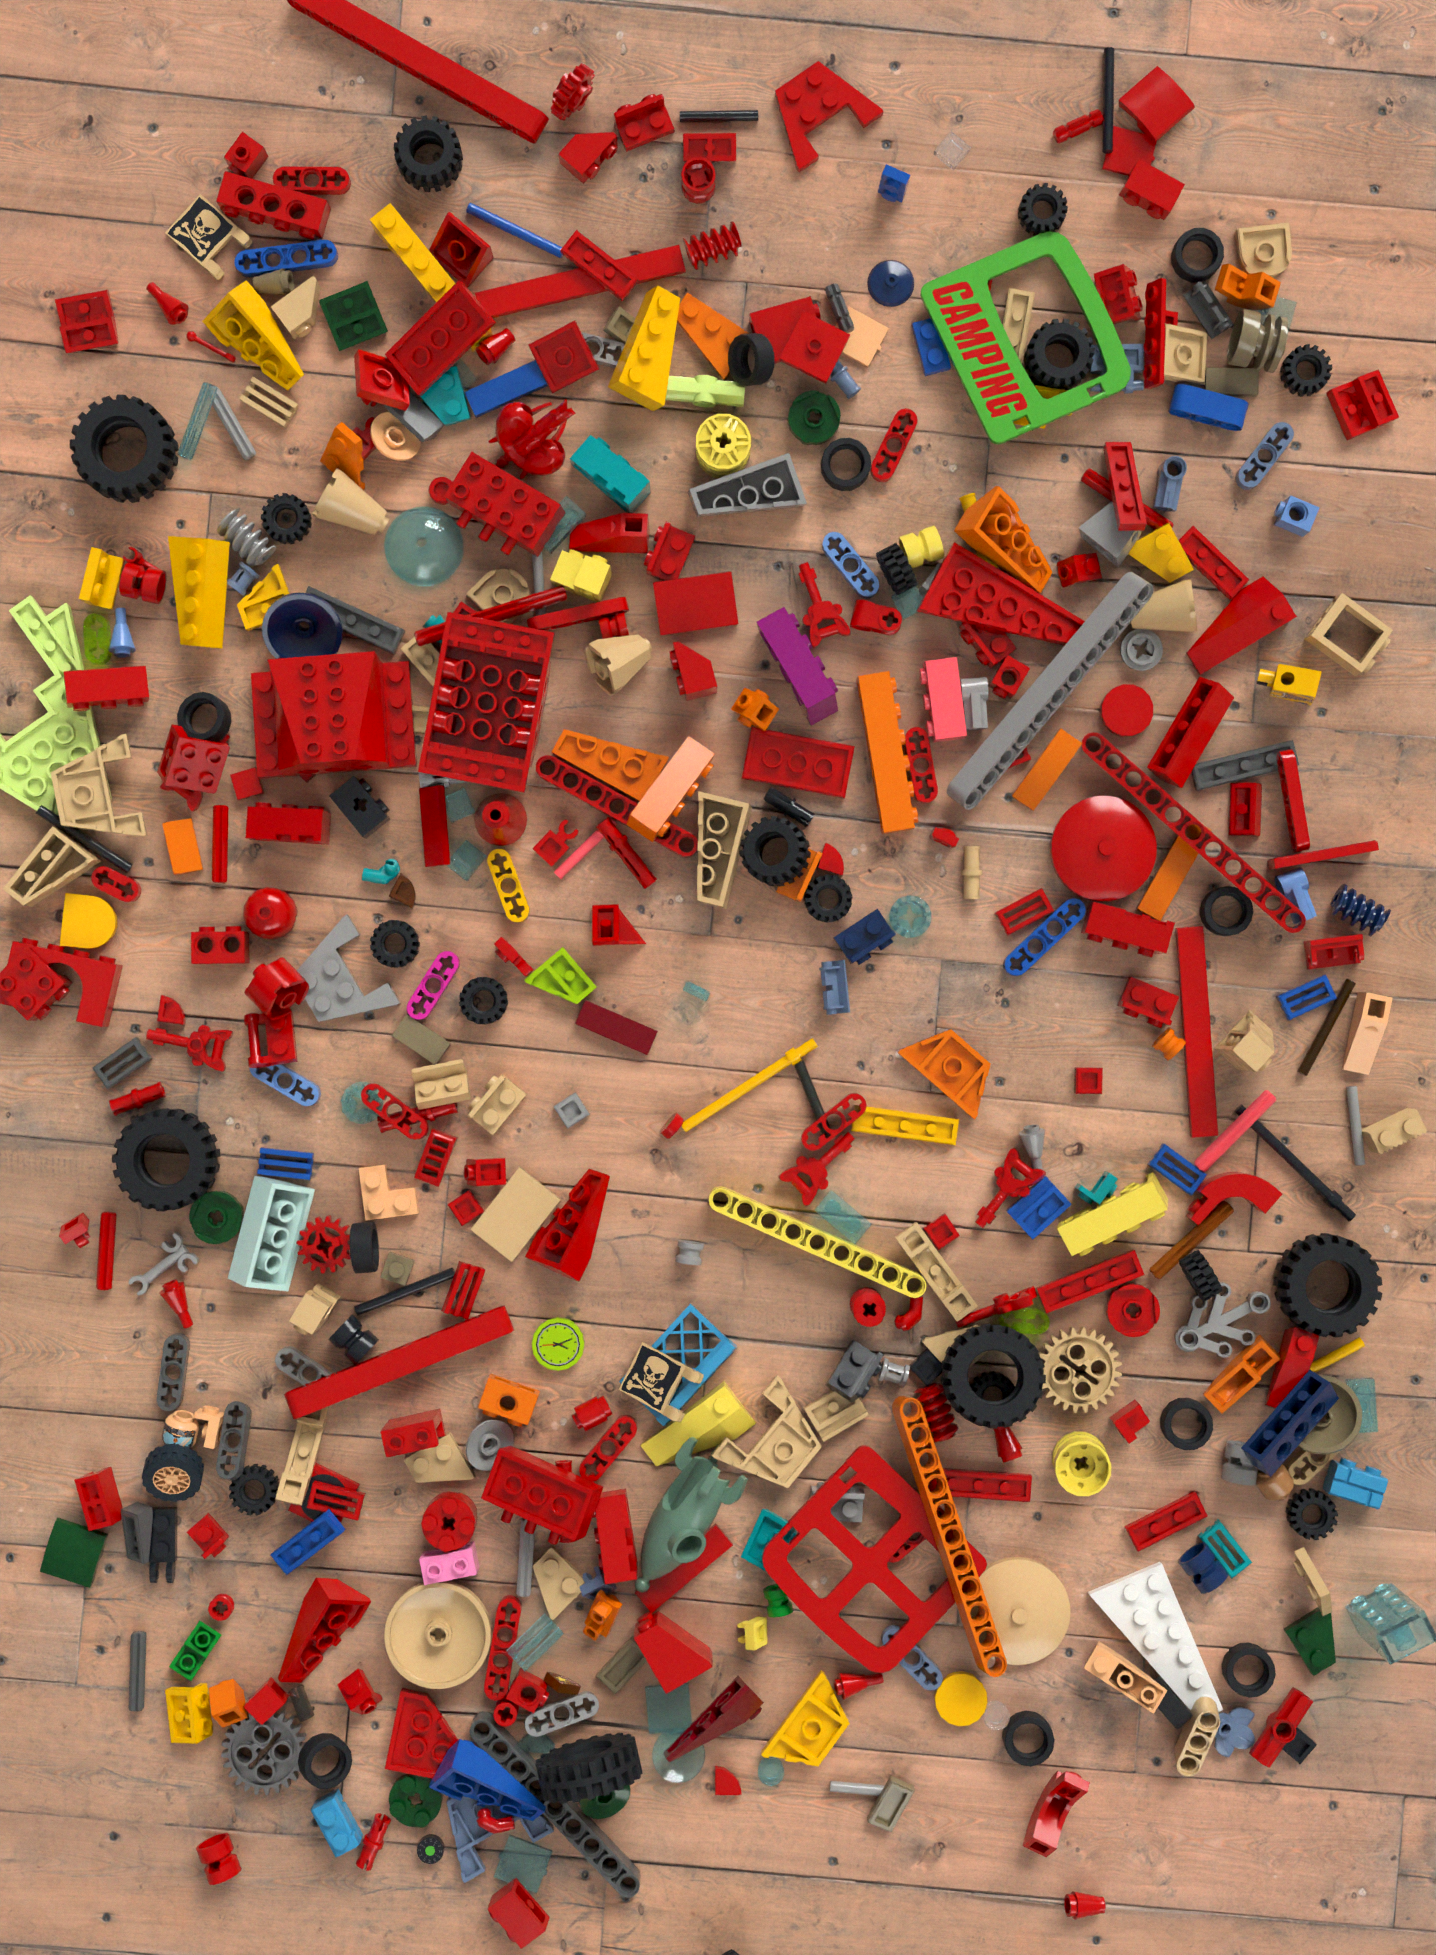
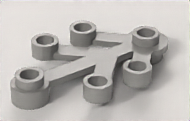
M1220 1282L1221 1286L1226 1287V1293L1224 1295H1215L1208 1321L1199 1327L1201 1313L1207 1308L1208 1301L1203 1302L1201 1307H1196L1195 1301L1199 1296L1197 1294L1192 1296L1190 1300L1192 1310L1188 1323L1180 1327L1175 1334L1177 1346L1186 1352L1203 1348L1215 1352L1222 1358L1229 1357L1232 1353V1347L1226 1341L1214 1342L1203 1338L1212 1332L1239 1340L1247 1346L1252 1345L1255 1341L1254 1332L1246 1328L1242 1330L1227 1326V1324L1252 1311L1259 1314L1267 1312L1271 1305L1269 1296L1263 1292L1255 1291L1249 1295L1247 1302L1222 1314L1226 1298L1231 1294V1288L1228 1284ZM1256 1297H1260L1262 1300L1259 1306H1255L1253 1303ZM1250 1333V1340L1244 1342L1242 1339L1243 1334ZM1191 1334L1192 1340L1188 1343L1184 1342V1336ZM1221 1345H1227V1352L1224 1354L1219 1352Z

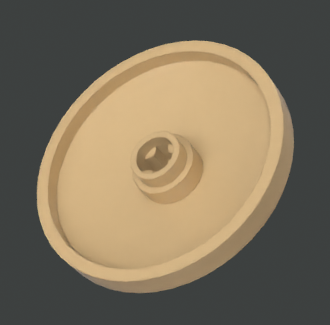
M1009 1557L989 1564L979 1579L1007 1664L1026 1665L1045 1658L1062 1642L1070 1622V1602L1063 1584L1047 1566L1029 1558ZM974 1606L971 1609V1618L977 1615L978 1606ZM986 1631L979 1635V1643L985 1641L987 1637Z
M452 1581L424 1585V1582L408 1589L392 1607L384 1631L386 1651L395 1669L413 1684L430 1689L454 1687L471 1678L485 1661L492 1637L491 1622L484 1604L471 1590Z

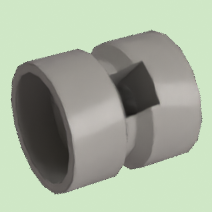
M1226 1441L1224 1456L1228 1461L1223 1463L1221 1478L1236 1484L1256 1485L1258 1469L1250 1463L1241 1449L1246 1442Z

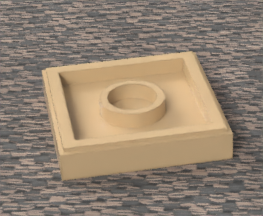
M1165 323L1164 380L1194 386L1205 385L1208 332Z

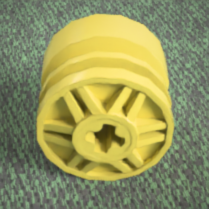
M716 414L707 418L700 425L696 434V458L699 466L707 475L717 479L743 470L746 467L751 450V435L747 426L738 417L731 414ZM722 439L727 440L725 448H720Z
M1074 1431L1064 1435L1056 1443L1052 1452V1464L1059 1484L1067 1492L1076 1496H1091L1099 1493L1107 1485L1111 1476V1462L1103 1443L1096 1436L1087 1432ZM1084 1456L1086 1462L1084 1464L1080 1462L1077 1465L1075 1458L1081 1459Z

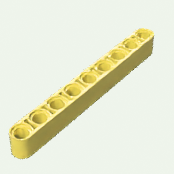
M715 1187L709 1193V1205L716 1212L906 1296L917 1298L926 1291V1281L921 1274L726 1187ZM718 1192H723L728 1196V1201L723 1206H718L713 1202V1196ZM742 1203H748L752 1207V1212L750 1215L743 1217L738 1214L737 1207ZM765 1214H773L776 1217V1223L772 1227L762 1225L761 1219ZM792 1224L800 1227L799 1235L794 1238L788 1237L785 1233L786 1228ZM814 1235H820L824 1238V1244L820 1248H813L810 1246V1239ZM838 1246L848 1248V1255L843 1259H837L834 1256V1250ZM870 1257L872 1259L871 1267L866 1270L860 1269L858 1267L860 1258ZM888 1267L896 1269V1276L892 1280L883 1279L882 1273L884 1269ZM911 1278H918L920 1280V1286L915 1291L908 1290L906 1286Z

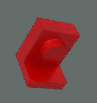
M505 1158L467 1159L464 1166V1178L467 1181V1185H505Z
M207 1513L187 1531L189 1536L203 1550L204 1553L201 1556L204 1559L210 1554L216 1557L226 1548L224 1542L229 1535L210 1513Z

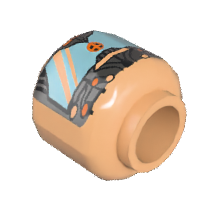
M178 1410L174 1414L169 1415L165 1420L162 1433L164 1444H179L189 1448L193 1447L196 1443L200 1425L198 1420L194 1418V1414L189 1411Z

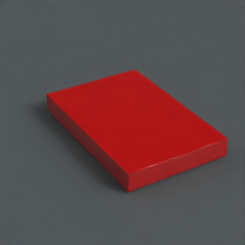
M731 571L653 582L660 635L739 624Z

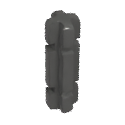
M833 283L825 288L827 298L838 322L839 329L850 333L854 330V324L838 284Z

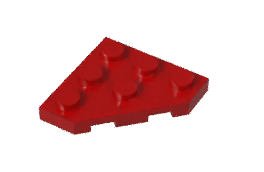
M406 1688L401 1689L385 1769L433 1779L448 1749L459 1740L428 1693Z

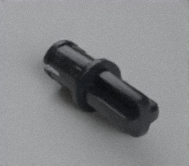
M773 787L767 791L764 797L766 802L784 813L783 816L788 815L804 825L805 828L815 815L814 812L812 813L795 802V798L792 800Z

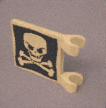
M201 194L165 232L167 236L204 267L216 280H220L225 273L212 259L232 237L244 249H248L253 244L250 237L243 230L237 227Z
M642 1342L619 1390L658 1411L670 1420L681 1422L685 1415L684 1412L670 1406L669 1403L682 1377L693 1383L700 1384L704 1375Z

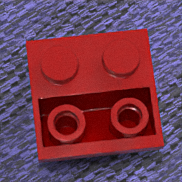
M678 641L673 642V650L669 651L673 670H679L680 676L676 677V683L680 696L685 695L686 701L717 694V683L711 660Z

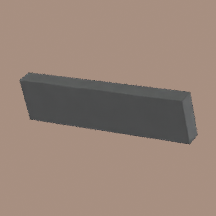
M308 586L306 593L324 599L334 608L340 618L343 632L395 655L406 632L404 629Z
M1290 740L1197 763L1191 772L1195 790L1199 791L1278 771L1276 758L1279 751L1292 749L1296 756L1297 766H1299L1294 742Z

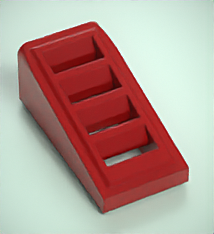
M435 1128L431 1129L414 1178L439 1187L458 1137ZM437 1139L447 1143V1148L433 1144L434 1140ZM431 1149L444 1153V1158L431 1154ZM429 1158L441 1163L440 1168L426 1163L427 1159ZM426 1168L437 1172V1177L422 1173L423 1169Z

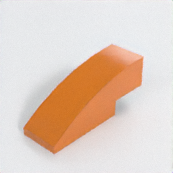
M1063 729L1057 730L1012 797L1034 811L1082 743Z
M1259 1334L1255 1338L1254 1343L1246 1346L1217 1376L1203 1393L1204 1396L1223 1414L1261 1380V1375L1280 1360L1278 1352Z

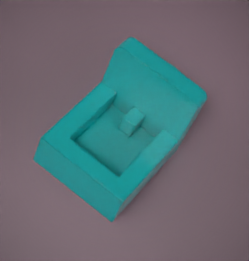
M1104 1171L1091 1191L1077 1183L1075 1188L1080 1191L1077 1196L1090 1205L1093 1201L1100 1205L1105 1197L1109 1198L1117 1188L1115 1183L1118 1178Z

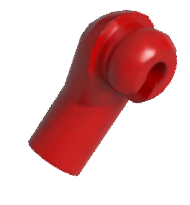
M923 1296L917 1298L910 1297L909 1311L904 1315H897L894 1324L897 1329H902L903 1331L911 1330L921 1320Z
M483 1808L478 1810L476 1822L479 1827L496 1834L515 1830L513 1816L495 1819L491 1817L490 1809Z

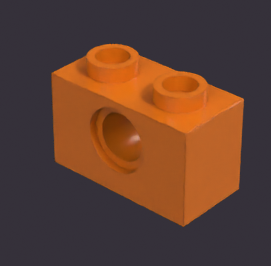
M490 1374L478 1408L483 1409L482 1413L487 1416L497 1418L500 1415L508 1418V1423L522 1427L523 1424H529L540 1391ZM504 1396L513 1397L515 1406L512 1408L505 1407L501 1402V1398Z

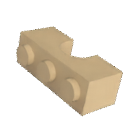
M318 1283L314 1286L313 1290L305 1293L289 1322L293 1323V1328L301 1334L307 1335L310 1333L313 1335L327 1322L341 1296Z

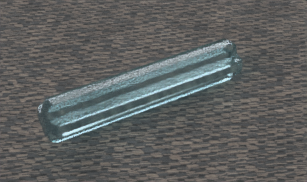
M204 382L201 386L178 450V455L185 459L191 460L197 448L218 390L213 384Z

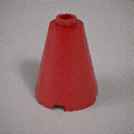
M503 793L490 795L477 807L474 818L475 827L481 838L492 845L505 846L513 844L521 838L527 825L525 808L518 799L511 795ZM500 812V818L498 820H493L494 816Z

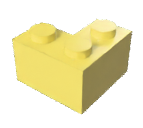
M572 549L569 550V553L562 550L550 581L555 586L562 585L567 591L594 602H600L612 577L610 565L607 564L608 560L601 556L593 554L592 558L586 555L584 557L582 553Z

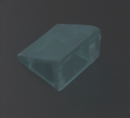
M465 840L451 856L450 865L447 866L464 880L468 881L487 856Z

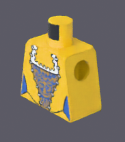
M1278 664L1275 672L1260 669L1256 684L1271 687L1270 695L1273 697L1311 706L1316 697L1322 671ZM1281 680H1288L1290 685H1284Z

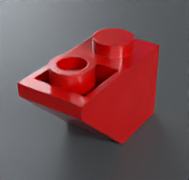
M614 132L575 134L559 152V162L584 184L588 178L592 180L598 174L601 168L600 165L605 159L610 160L618 150L617 135Z

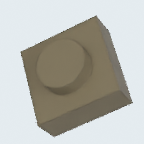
M619 306L615 308L603 331L618 342L625 344L635 318Z
M390 1251L380 1278L406 1286L415 1260Z

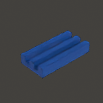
M1326 975L1317 977L1276 996L1281 1003V1008L1285 1012L1287 1020H1291L1337 999ZM1323 982V987L1287 1003V998ZM1327 991L1328 996L1291 1012V1007Z
M1162 1143L1159 1151L1154 1154V1158L1148 1163L1150 1167L1190 1196L1193 1195L1207 1175L1164 1143ZM1167 1152L1197 1174V1179L1195 1180L1163 1156L1164 1153ZM1160 1160L1189 1181L1192 1186L1189 1188L1157 1164Z
M260 1148L257 1174L311 1179L314 1153ZM266 1154L308 1159L307 1163L266 1159ZM265 1164L306 1169V1173L265 1169Z

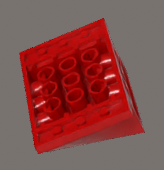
M447 612L418 772L525 793L529 768L532 767L538 744L551 668L550 656L554 632Z
M370 651L267 659L270 672L251 673L257 777L259 779L417 767L409 661L382 663L376 652Z

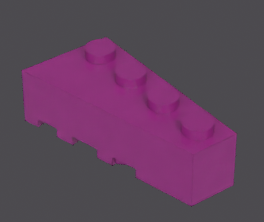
M782 607L757 621L758 631L775 662H780L779 668L787 683H792L793 685L791 688L799 706L805 705L806 718L810 726L836 713L838 706L835 693L838 692V689L831 677L827 679L822 672L825 670V667L820 657L812 655L810 649L813 647L807 635L801 636L797 628L800 625L793 613L788 614L785 607Z

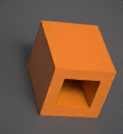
M234 1679L222 1681L218 1685L208 1688L211 1715L222 1728L247 1719V1711L243 1707L245 1705L244 1690Z

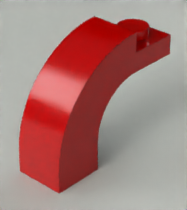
M1225 1172L1208 1178L1198 1186L1196 1191L1202 1198H1196L1187 1209L1189 1212L1186 1217L1194 1224L1200 1225L1218 1203L1230 1197H1242L1259 1212L1266 1214L1282 1196V1193L1272 1184L1257 1176L1242 1172Z
M1057 1771L1045 1786L1033 1810L1026 1830L1023 1847L1044 1857H1048L1057 1849L1061 1830L1070 1809L1088 1792L1090 1782L1082 1779L1077 1773Z

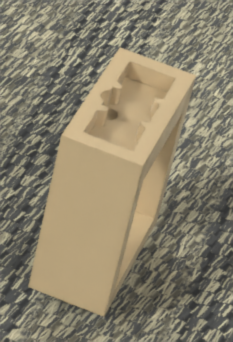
M1341 593L1332 600L1305 637V640L1349 673L1356 676L1362 672L1367 673L1375 663L1373 657L1378 651L1382 652L1391 641L1388 637L1393 630L1345 594ZM1343 609L1379 634L1359 662L1324 637Z

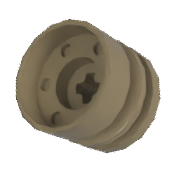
M1241 308L1231 332L1227 351V364L1246 368L1252 357H1254V369L1261 370L1264 366L1266 372L1274 373L1286 347L1288 318L1279 316L1275 321V315L1268 314L1261 325L1260 312Z

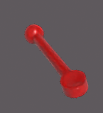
M193 331L187 333L186 338L188 341H195L223 356L228 361L235 362L236 357L230 353H226L197 337Z

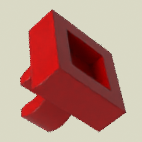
M84 1212L61 1226L59 1237L65 1245L72 1240L75 1241L79 1248L89 1243L90 1235L87 1232L89 1219Z

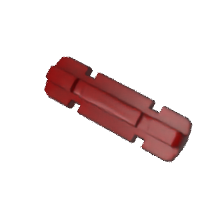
M1099 109L1089 112L1088 116L1083 115L1066 123V126L1061 125L1055 128L1053 131L1055 141L1060 144L1067 141L1069 137L1073 138L1090 130L1091 126L1095 128L1101 125L1104 120L1103 115Z

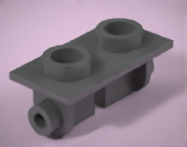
M1200 281L1192 287V290L1183 295L1206 332H1208L1207 334L1211 340L1234 325L1206 281L1203 283Z

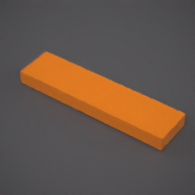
M1195 824L1189 825L1185 830L1186 836L1190 839L1199 837L1201 833L1200 827ZM1177 835L1136 907L1140 912L1161 921L1199 854L1180 836Z

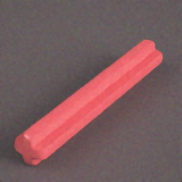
M1265 1090L1195 1160L1194 1164L1202 1172H1206L1273 1105L1276 1097L1270 1091Z

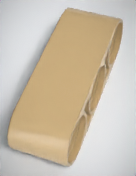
M1200 1697L1195 1701L1190 1711L1193 1717L1185 1723L1174 1747L1177 1770L1183 1776H1194L1200 1771L1220 1726L1217 1704L1210 1697Z

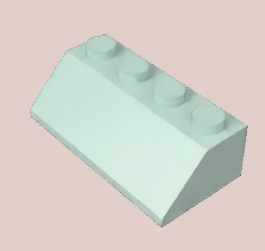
M254 1176L228 1279L244 1287L289 1291L298 1257L297 1252L300 1249V1245L296 1244V1242L303 1238L299 1232L302 1229L305 1230L315 1189L278 1179Z

